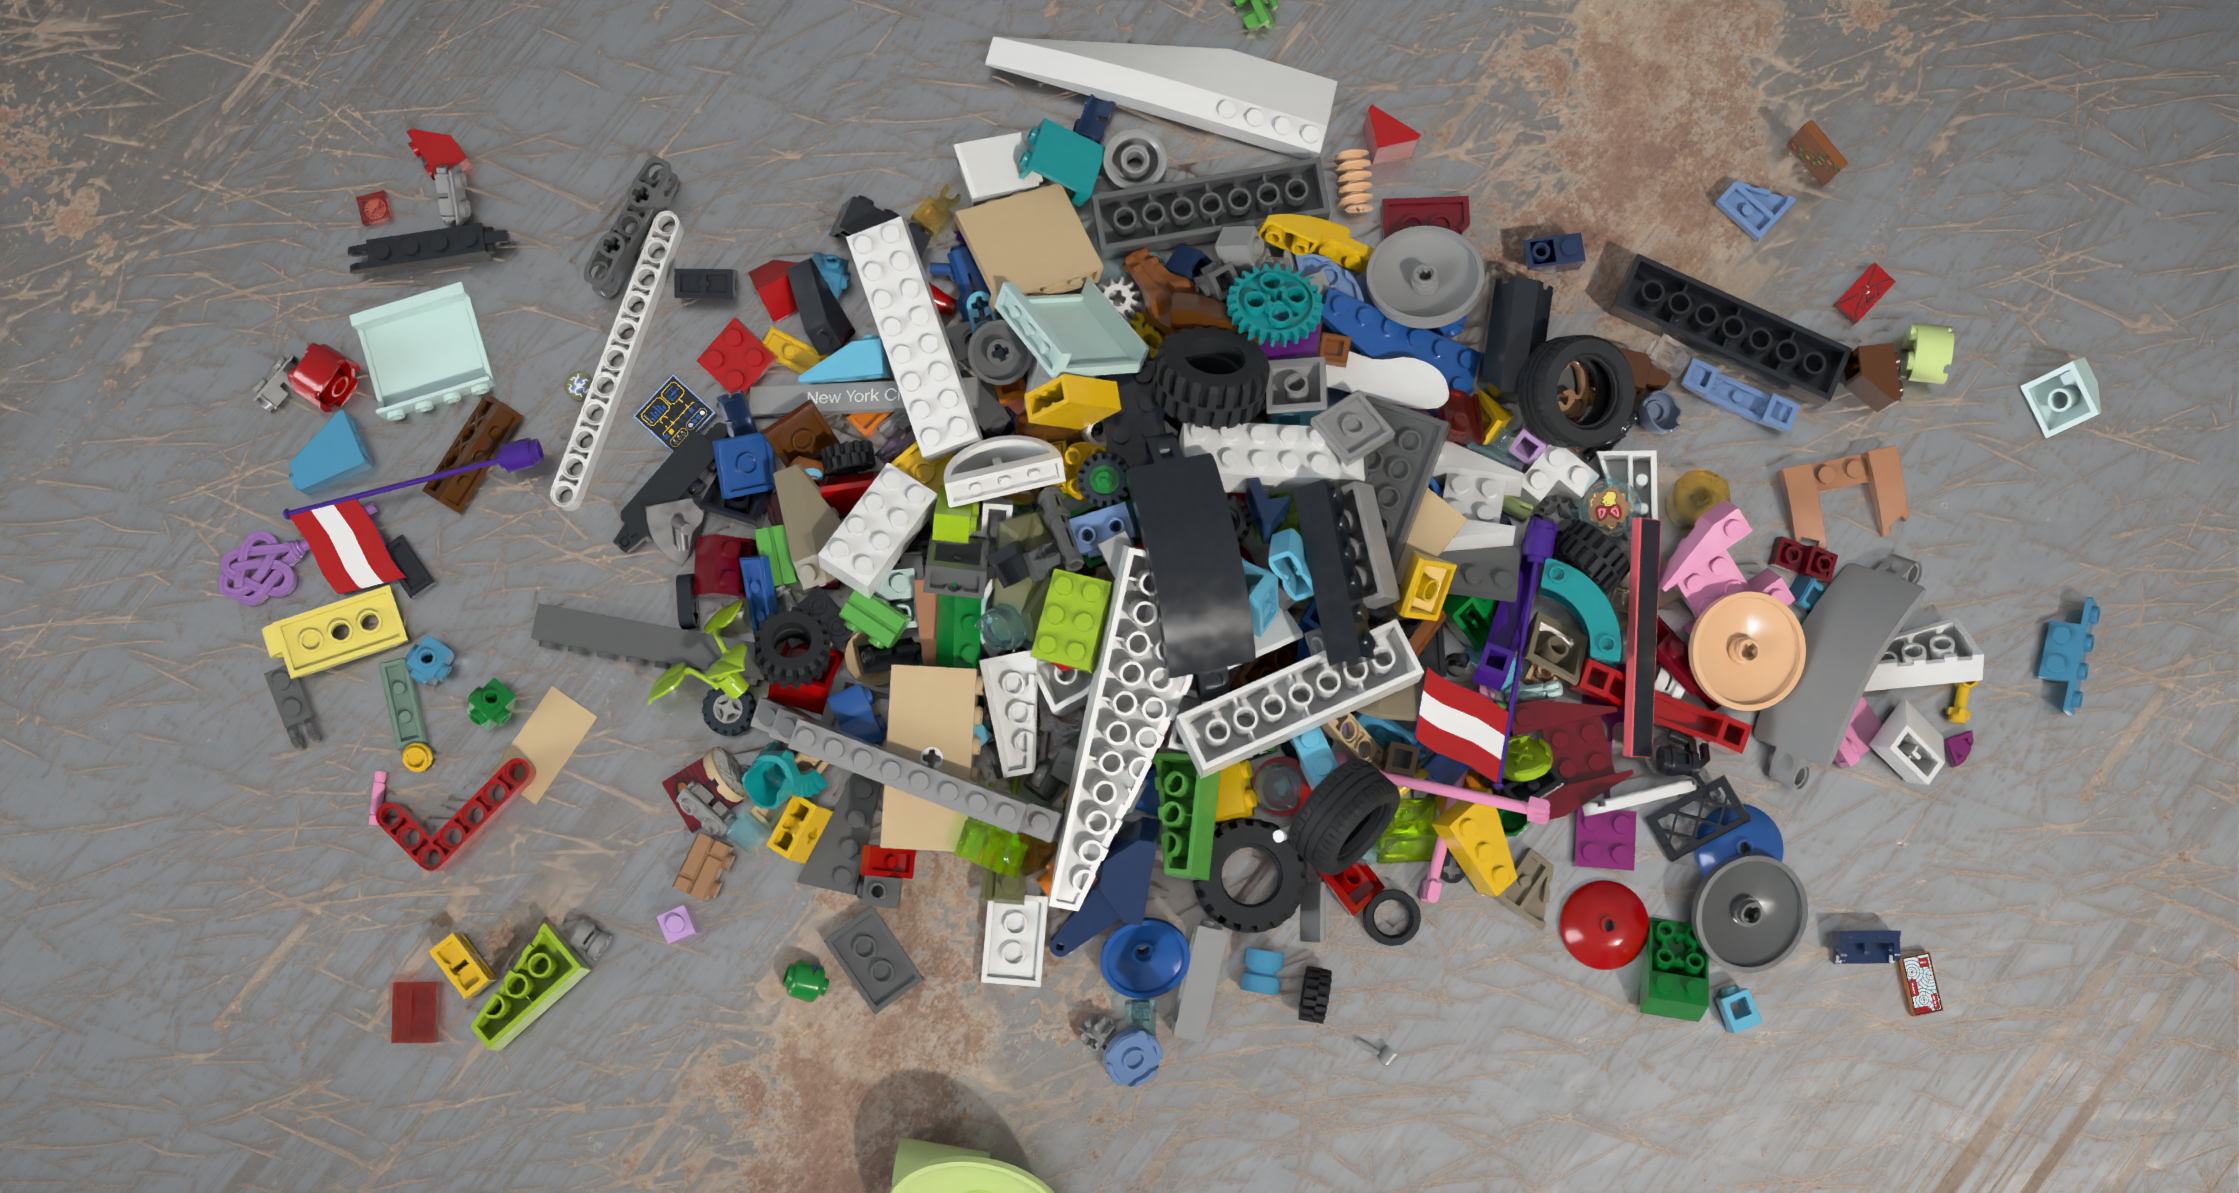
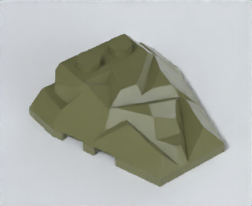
M1044 509L998 521L995 552L1011 542L1019 540L1027 552L1054 539L1055 535L1052 528L1047 526L1044 521ZM1085 560L1084 564H1082L1083 567L1077 571L1063 569V571L1088 577L1093 576ZM997 575L996 578L992 577V587L995 588L993 605L989 607V619L994 643L1006 644L1021 640L1035 641L1052 575L1037 582H1033L1031 576L1005 589Z

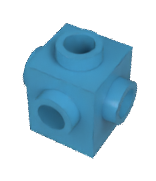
M815 252L812 259L835 298L838 299L842 290L848 289L851 281V273L847 272L849 261L833 254L826 255Z
M427 635L421 644H415L406 656L408 660L406 665L409 671H411L409 676L422 685L428 682L434 686L438 680L442 682L447 677L452 668L449 665L455 657L451 649Z

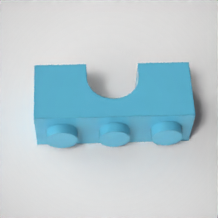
M1320 726L1290 739L1296 749L1300 760L1299 766L1311 791L1326 776L1339 767Z

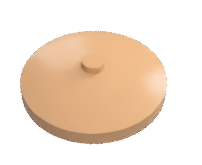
M1752 591L1730 593L1712 602L1698 617L1689 640V663L1697 684L1713 701L1735 710H1761L1784 699L1797 684L1805 664V637L1796 616L1784 603L1775 597Z

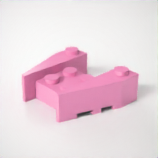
M1726 499L1699 517L1694 524L1695 528L1686 539L1683 537L1677 545L1679 548L1667 563L1663 562L1659 567V588L1666 592L1675 586L1695 617L1682 627L1688 635H1691L1693 626L1706 607L1718 598L1730 593L1744 591L1760 592L1775 597L1786 606L1795 601L1782 577L1769 568L1746 582L1726 549L1751 533L1752 529L1739 508Z

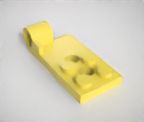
M390 585L273 622V624L261 629L270 658L284 657L291 679L306 676L409 642ZM368 615L378 617L379 623L374 630L369 631L362 627V621ZM341 624L347 625L349 627L348 637L343 640L335 639L333 636L335 627Z

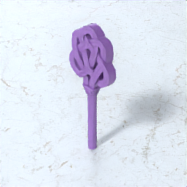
M373 501L363 506L369 515L378 512ZM254 531L245 538L240 548L230 550L222 556L220 562L221 574L218 579L219 591L227 597L237 599L240 604L251 607L262 604L269 596L281 598L291 594L297 585L298 578L293 566L310 549L307 541L304 538L300 541L291 540L281 543L276 536L266 531ZM263 541L267 542L268 544L257 546V544ZM287 554L281 561H279L281 555ZM266 556L264 559L251 560V558ZM257 570L251 578H248L249 571ZM232 581H234V589L231 587Z

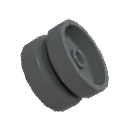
M1005 320L989 321L978 327L969 338L966 350L968 364L974 374L983 381L995 385L1011 384L1023 377L1030 367L1033 356ZM996 347L1004 349L1005 354L1002 358L994 356L993 351H995Z

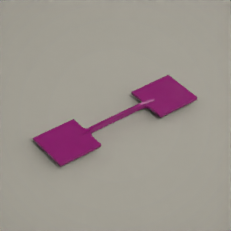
M1617 663L1616 670L1626 675V664ZM1582 694V704L1610 706ZM1617 709V712L1601 716L1602 722L1607 725V743L1611 758L1613 727L1616 723L1624 722L1625 711ZM1610 789L1604 792V799L1610 798ZM1577 808L1574 866L1634 871L1637 811L1613 810L1584 816L1583 808Z

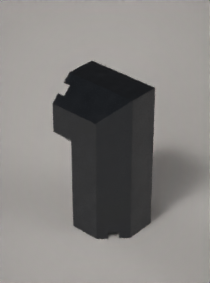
M1509 277V282L1502 284V278H1496L1492 284L1483 353L1479 361L1476 384L1488 396L1502 405L1506 403L1518 404V383L1523 365L1526 363L1527 358L1530 357V354L1537 347H1540L1542 343L1546 342L1553 287L1548 285L1544 289V282L1540 280Z

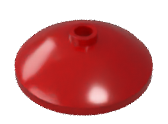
M1600 880L1586 883L1571 893L1562 907L1559 928L1566 949L1577 961L1593 969L1613 970L1629 964L1641 953L1648 939L1649 918L1643 902L1631 889L1614 881ZM1608 919L1613 923V928L1610 931L1604 928V922Z

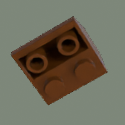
M1894 343L1858 346L1851 352L1843 371L1845 388L1877 413L1884 412L1901 401L1903 396V383L1901 380H1898L1897 373L1900 359L1898 352L1894 351Z

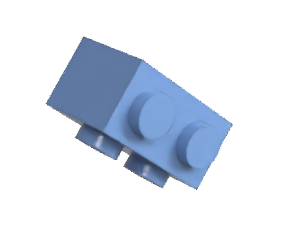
M1128 502L1069 519L1081 555H1088L1089 559L1102 556L1097 543L1122 530L1126 531L1133 546L1135 545L1133 540L1141 538L1132 504Z

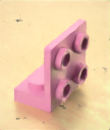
M1861 696L1834 759L1840 769L1851 767L1859 762V757L1871 749L1869 743L1883 726L1863 696Z

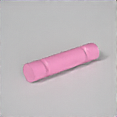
M374 771L375 782L372 788L369 825H379L376 821V811L383 804L384 782L386 781L387 772Z

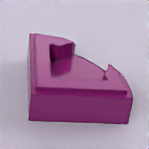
M1972 730L1944 739V750L1951 768L1959 766L1967 759L1974 742Z

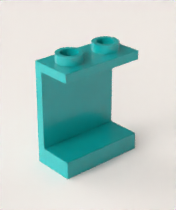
M1044 118L1037 127L1033 125L1029 131L1026 141L1030 144L1028 150L1023 152L1018 165L1022 168L1018 178L1024 180L1033 171L1073 190L1070 202L1081 207L1092 195L1106 147Z

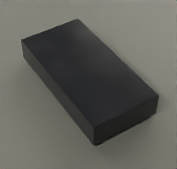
M403 534L386 545L392 559L407 576L406 578L398 579V581L411 599H415L437 583Z

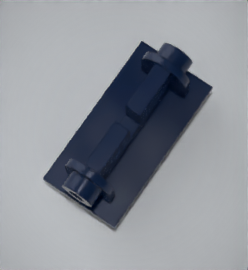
M1093 94L1087 95L1084 101V111L1081 118L1076 120L1073 132L1099 144L1107 125L1098 120L1099 118L1109 120L1116 103L1095 98Z
M742 390L730 396L724 394L717 397L718 403L716 406L720 409L724 422L728 423L727 431L730 437L758 432Z

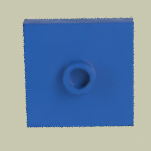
M762 431L712 441L722 499L776 489L773 473L777 471L773 448Z

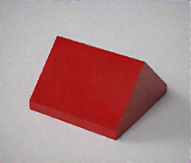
M1371 104L1363 124V131L1367 148L1370 152L1371 164L1375 165L1411 157L1421 134Z
M876 470L825 477L819 486L821 496L840 515L849 514L881 471Z
M1362 857L1347 870L1336 875L1322 874L1315 867L1312 868L1321 881L1325 882L1326 887L1349 916L1357 914L1372 900L1374 895L1385 888Z

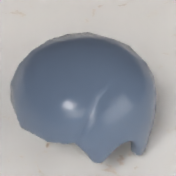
M1655 390L1642 398L1638 407V416L1641 425L1648 432L1661 435L1672 432L1680 427L1678 420L1683 412L1677 406L1676 399L1669 392Z

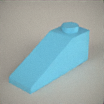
M864 335L861 341H852L798 376V382L804 385L832 384L891 378V365L879 335Z

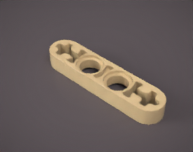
M1351 713L1321 725L1351 760H1366L1380 770L1383 749ZM1347 723L1349 733L1344 738L1342 736V727ZM1363 741L1365 744V752L1362 756H1360L1358 752V747L1360 743Z

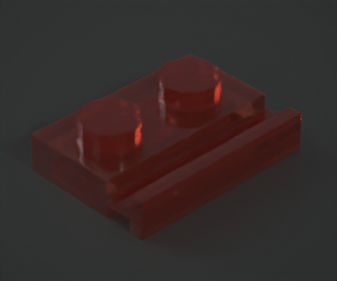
M1448 388L1449 397L1447 402L1437 408L1439 419L1451 424L1446 440L1466 444L1472 441L1476 442L1477 446H1481L1486 440L1478 394L1474 393L1472 396H1469L1465 391Z
M440 981L393 982L391 1043L438 1042Z

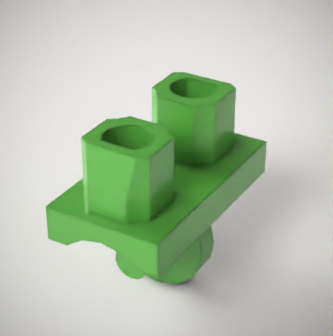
M1234 0L1239 8L1249 2L1252 3L1254 9L1242 15L1250 31L1263 26L1270 29L1276 25L1266 4H1269L1271 10H1275L1279 7L1277 0Z

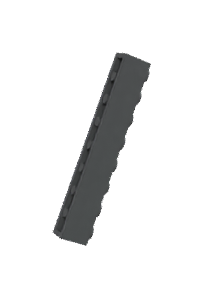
M538 603L531 635L532 639L540 641L539 647L556 650L557 645L568 646V652L585 655L586 650L597 652V657L614 660L615 655L626 657L625 662L636 665H643L645 660L655 662V668L664 670L685 662L686 667H691L702 673V671H707L710 666L720 660V657L723 655L714 636L711 634ZM720 636L727 650L740 643H744L747 646L744 659L745 671L739 673L749 685L759 686L760 681L768 683L769 676L764 678L760 668L757 667L754 642Z

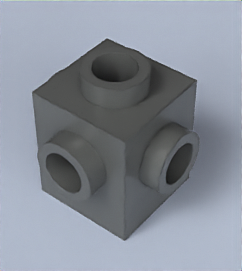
M1215 261L1200 269L1202 274L1193 278L1196 284L1197 295L1227 303L1229 288L1234 286L1235 278H1239L1232 262L1218 265Z

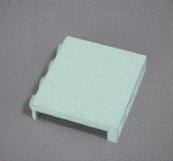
M1086 279L1081 294L1024 296L1014 282H1003L994 306L1052 379L1063 374L1096 376L1138 373L1141 371L1150 349L1091 279Z
M462 281L349 315L352 327L358 330L380 408L376 409V413L385 420H400L405 417V413L415 410L419 413L433 409L435 404L442 402L445 404L456 403L462 399L461 396L471 393L472 395H482L489 392V388L497 386L470 290Z

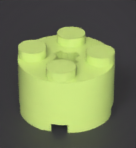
M1925 323L1911 324L1909 332H1905L1903 337L1902 349L1907 350L1906 360L1901 362L1899 376L1906 378L1907 381L1945 384L1949 373H1943V370L1947 365H1951L1953 356L1954 333H1950L1953 327Z

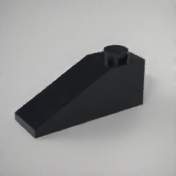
M810 257L788 267L786 270L804 331L819 356L843 347L856 331L813 259Z

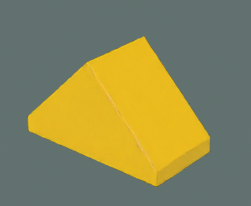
M1477 389L1467 404L1464 416L1480 442L1487 445L1501 436L1515 415L1485 392Z

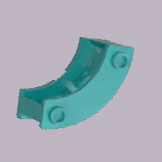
M1547 558L1545 560L1539 597L1556 602L1577 619L1584 636L1588 637L1587 659H1592L1617 669V662L1621 659V635L1616 615L1605 594L1589 577L1568 564Z

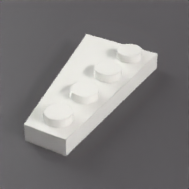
M1032 649L979 660L1004 778L1033 773L1035 771L1038 660L1030 656Z

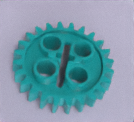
M1264 263L1263 270L1261 271L1256 266H1252L1251 274L1243 271L1242 278L1236 277L1234 286H1230L1226 304L1228 306L1227 315L1232 317V325H1239V334L1248 331V340L1256 336L1259 338V345H1262L1265 340H1269L1271 347H1274L1276 341H1280L1281 345L1286 347L1287 340L1289 339L1296 345L1298 344L1299 336L1303 339H1308L1309 331L1315 332L1316 325L1320 324L1324 304L1321 303L1323 295L1317 293L1318 285H1310V276L1302 279V270L1294 274L1291 273L1290 265L1285 270H1280L1279 263H1276L1274 269H1270L1267 263Z

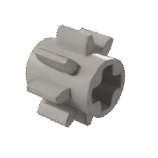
M1092 1013L1079 1027L1083 1032L1081 1041L1091 1051L1100 1049L1104 1052L1108 1043L1116 1036L1114 1034L1116 1030L1115 1023L1106 1015L1096 1017Z

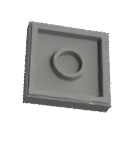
M1359 389L1330 406L1327 410L1312 417L1310 422L1346 467L1390 441L1395 436V431Z

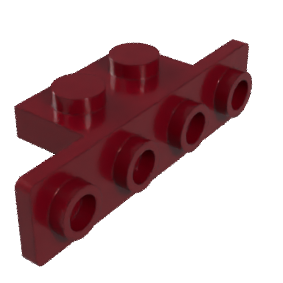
M1658 615L1656 659L1691 696L1695 693L1712 711H1715L1721 705L1709 698L1697 684L1689 663V647Z

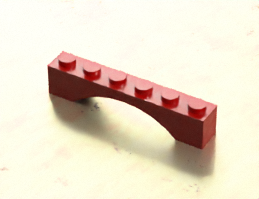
M1592 659L1584 660L1579 683L1576 685L1571 683L1569 689L1625 711L1626 675ZM1655 690L1654 724L1668 730L1672 728L1695 738L1697 742L1708 743L1709 747L1726 754H1743L1752 729L1751 725L1727 715L1683 702Z

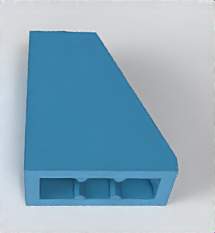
M345 410L338 411L289 463L292 472L289 474V478L296 490L311 495L373 468L353 416Z

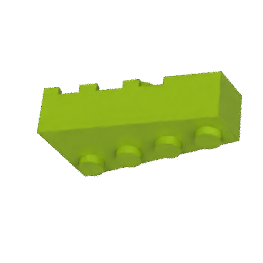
M545 922L542 924L535 939L522 952L523 956L513 970L507 973L503 979L505 980L503 984L490 997L470 1025V1028L488 1050L501 1051L591 971L589 966L554 925Z

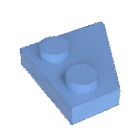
M1735 181L1714 204L1758 242L1796 199L1789 195L1783 197L1771 193V190L1761 187L1753 188L1747 183Z

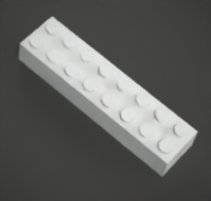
M900 216L846 237L922 457L928 462H932L984 440L906 221Z
M1395 619L1370 630L1375 641V659L1346 668L1331 667L1328 664L1325 650L1177 715L1176 729L1200 778L1209 776L1418 683L1424 671L1398 620Z

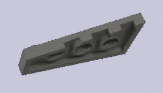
M852 773L833 810L832 816L797 880L798 883L856 895L860 879L863 845L868 844L882 783Z

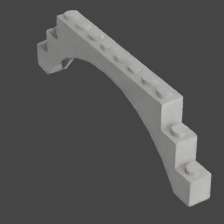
M767 698L759 699L750 726L768 732L769 737L789 744L788 748L1012 833L1018 834L1023 832L1049 843L1059 842L1064 809L1016 796L945 772L841 731L809 716L795 707Z

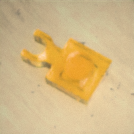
M947 184L942 188L937 200L929 195L911 215V220L923 226L932 237L951 218L952 212L947 208L954 207L961 198L959 194L953 199L946 198L945 194L950 188Z

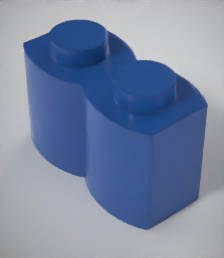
M859 683L827 698L841 731L872 744L886 739L883 732L887 731L888 728L882 715L876 716L871 705L875 704L876 701L869 687L864 689L862 684Z

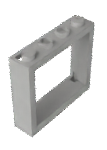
M1201 920L1200 925H1193L1189 943V967L1180 983L1170 1028L1175 1037L1201 1043L1205 1041L1228 932L1222 931L1223 924Z

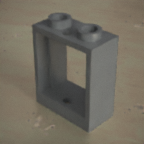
M930 533L923 592L984 599L990 540L969 538L968 543L932 540L933 533ZM955 556L961 557V559H960V560H956L954 557H955ZM956 582L958 586L954 587L951 583Z

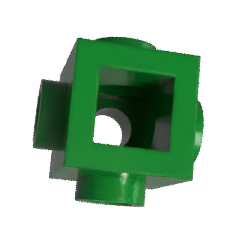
M494 677L483 688L479 686L469 695L468 716L475 725L483 726L488 731L496 725L502 726L511 716V711L515 706L516 695Z

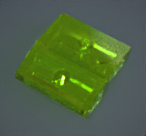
M1434 797L1400 799L1395 816L1375 843L1378 864L1432 861L1438 834L1432 826L1436 818L1438 803Z

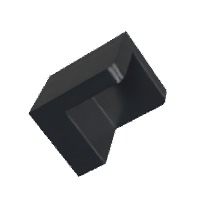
M1020 540L1011 542L987 556L1004 589L1030 576L1022 555L1026 551Z

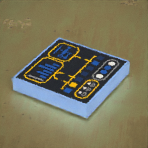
M672 374L633 417L670 451L674 452L690 432H701L717 414Z

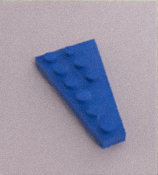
M1331 288L1326 289L1321 302L1324 304L1321 316L1323 323L1337 335L1351 337V344L1359 350L1358 353L1360 355L1381 360L1400 357L1415 358L1429 363L1441 372L1448 385V400L1441 407L1428 409L1427 412L1434 418L1438 417L1440 420L1449 422L1451 424L1449 431L1454 435L1459 433L1481 352L1427 329L1412 328L1396 323L1371 305Z

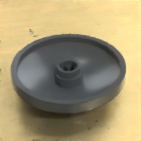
M1739 854L1717 864L1700 883L1692 904V928L1699 946L1711 960L1735 972L1757 973L1778 965L1794 951L1806 928L1808 902L1801 881L1787 865L1763 854Z

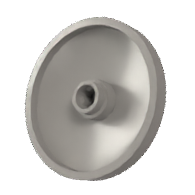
M1415 226L1395 232L1375 248L1367 265L1366 280L1369 296L1373 304L1383 315L1404 326L1429 329L1454 323L1467 315L1475 307L1483 291L1485 272L1479 252L1462 235L1437 226Z

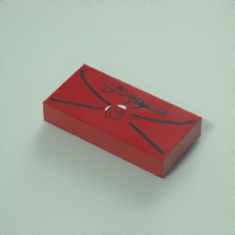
M1874 262L1839 298L1834 306L1851 322L1856 324L1896 281Z

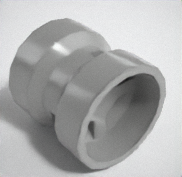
M586 919L573 934L569 944L576 949H583L586 952V956L595 961L606 949L612 936L605 931H598L595 929V924Z

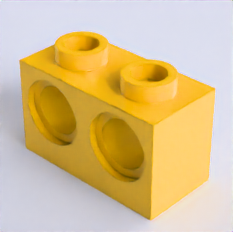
M462 932L451 933L429 951L464 999L475 998L498 979Z

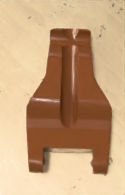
M1148 247L1128 254L1123 261L1122 269L1125 272H1130L1142 292L1145 306L1144 319L1150 326L1158 327L1167 336L1173 332L1177 333L1180 329L1171 328V307L1174 292L1197 295L1195 284L1188 278L1170 273L1158 261L1156 256L1152 257L1149 254Z

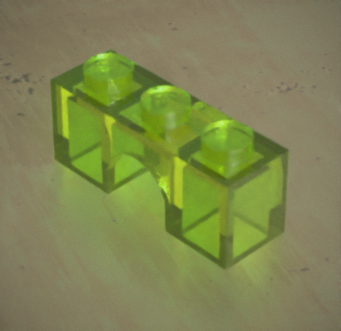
M966 820L954 856L978 864L980 867L1017 879L1028 845L1018 841L1020 837L1018 834L978 820L977 823Z

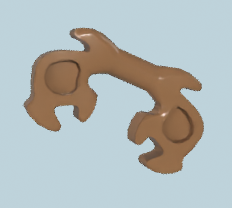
M1576 360L1569 363L1565 368H1570L1571 364L1575 369L1578 385L1576 394L1572 389L1557 393V396L1563 399L1562 402L1558 401L1560 409L1569 418L1582 416L1587 407L1593 406L1595 400L1593 390L1589 386L1587 369Z

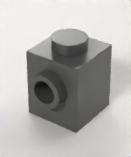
M865 875L864 880H859L857 898H862L861 905L898 909L900 908L903 878Z

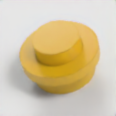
M421 742L409 744L402 753L403 764L413 772L426 770L433 760L431 749Z

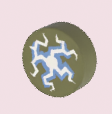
M582 371L570 374L565 382L567 394L575 401L584 402L593 378L588 373Z

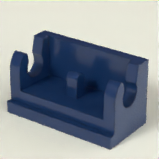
M1832 931L1833 964H1892L1895 961H1900L1901 931Z

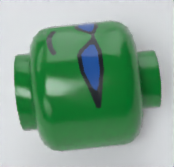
M800 959L794 964L790 963L788 965L782 986L786 987L788 996L811 1003L819 995H825L829 985V978H825V969L822 965Z

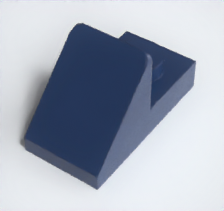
M1259 477L1247 479L1245 501L1262 544H1267L1270 542L1272 534L1278 531L1288 517L1291 497L1285 496L1270 499L1269 491L1267 488L1263 489Z

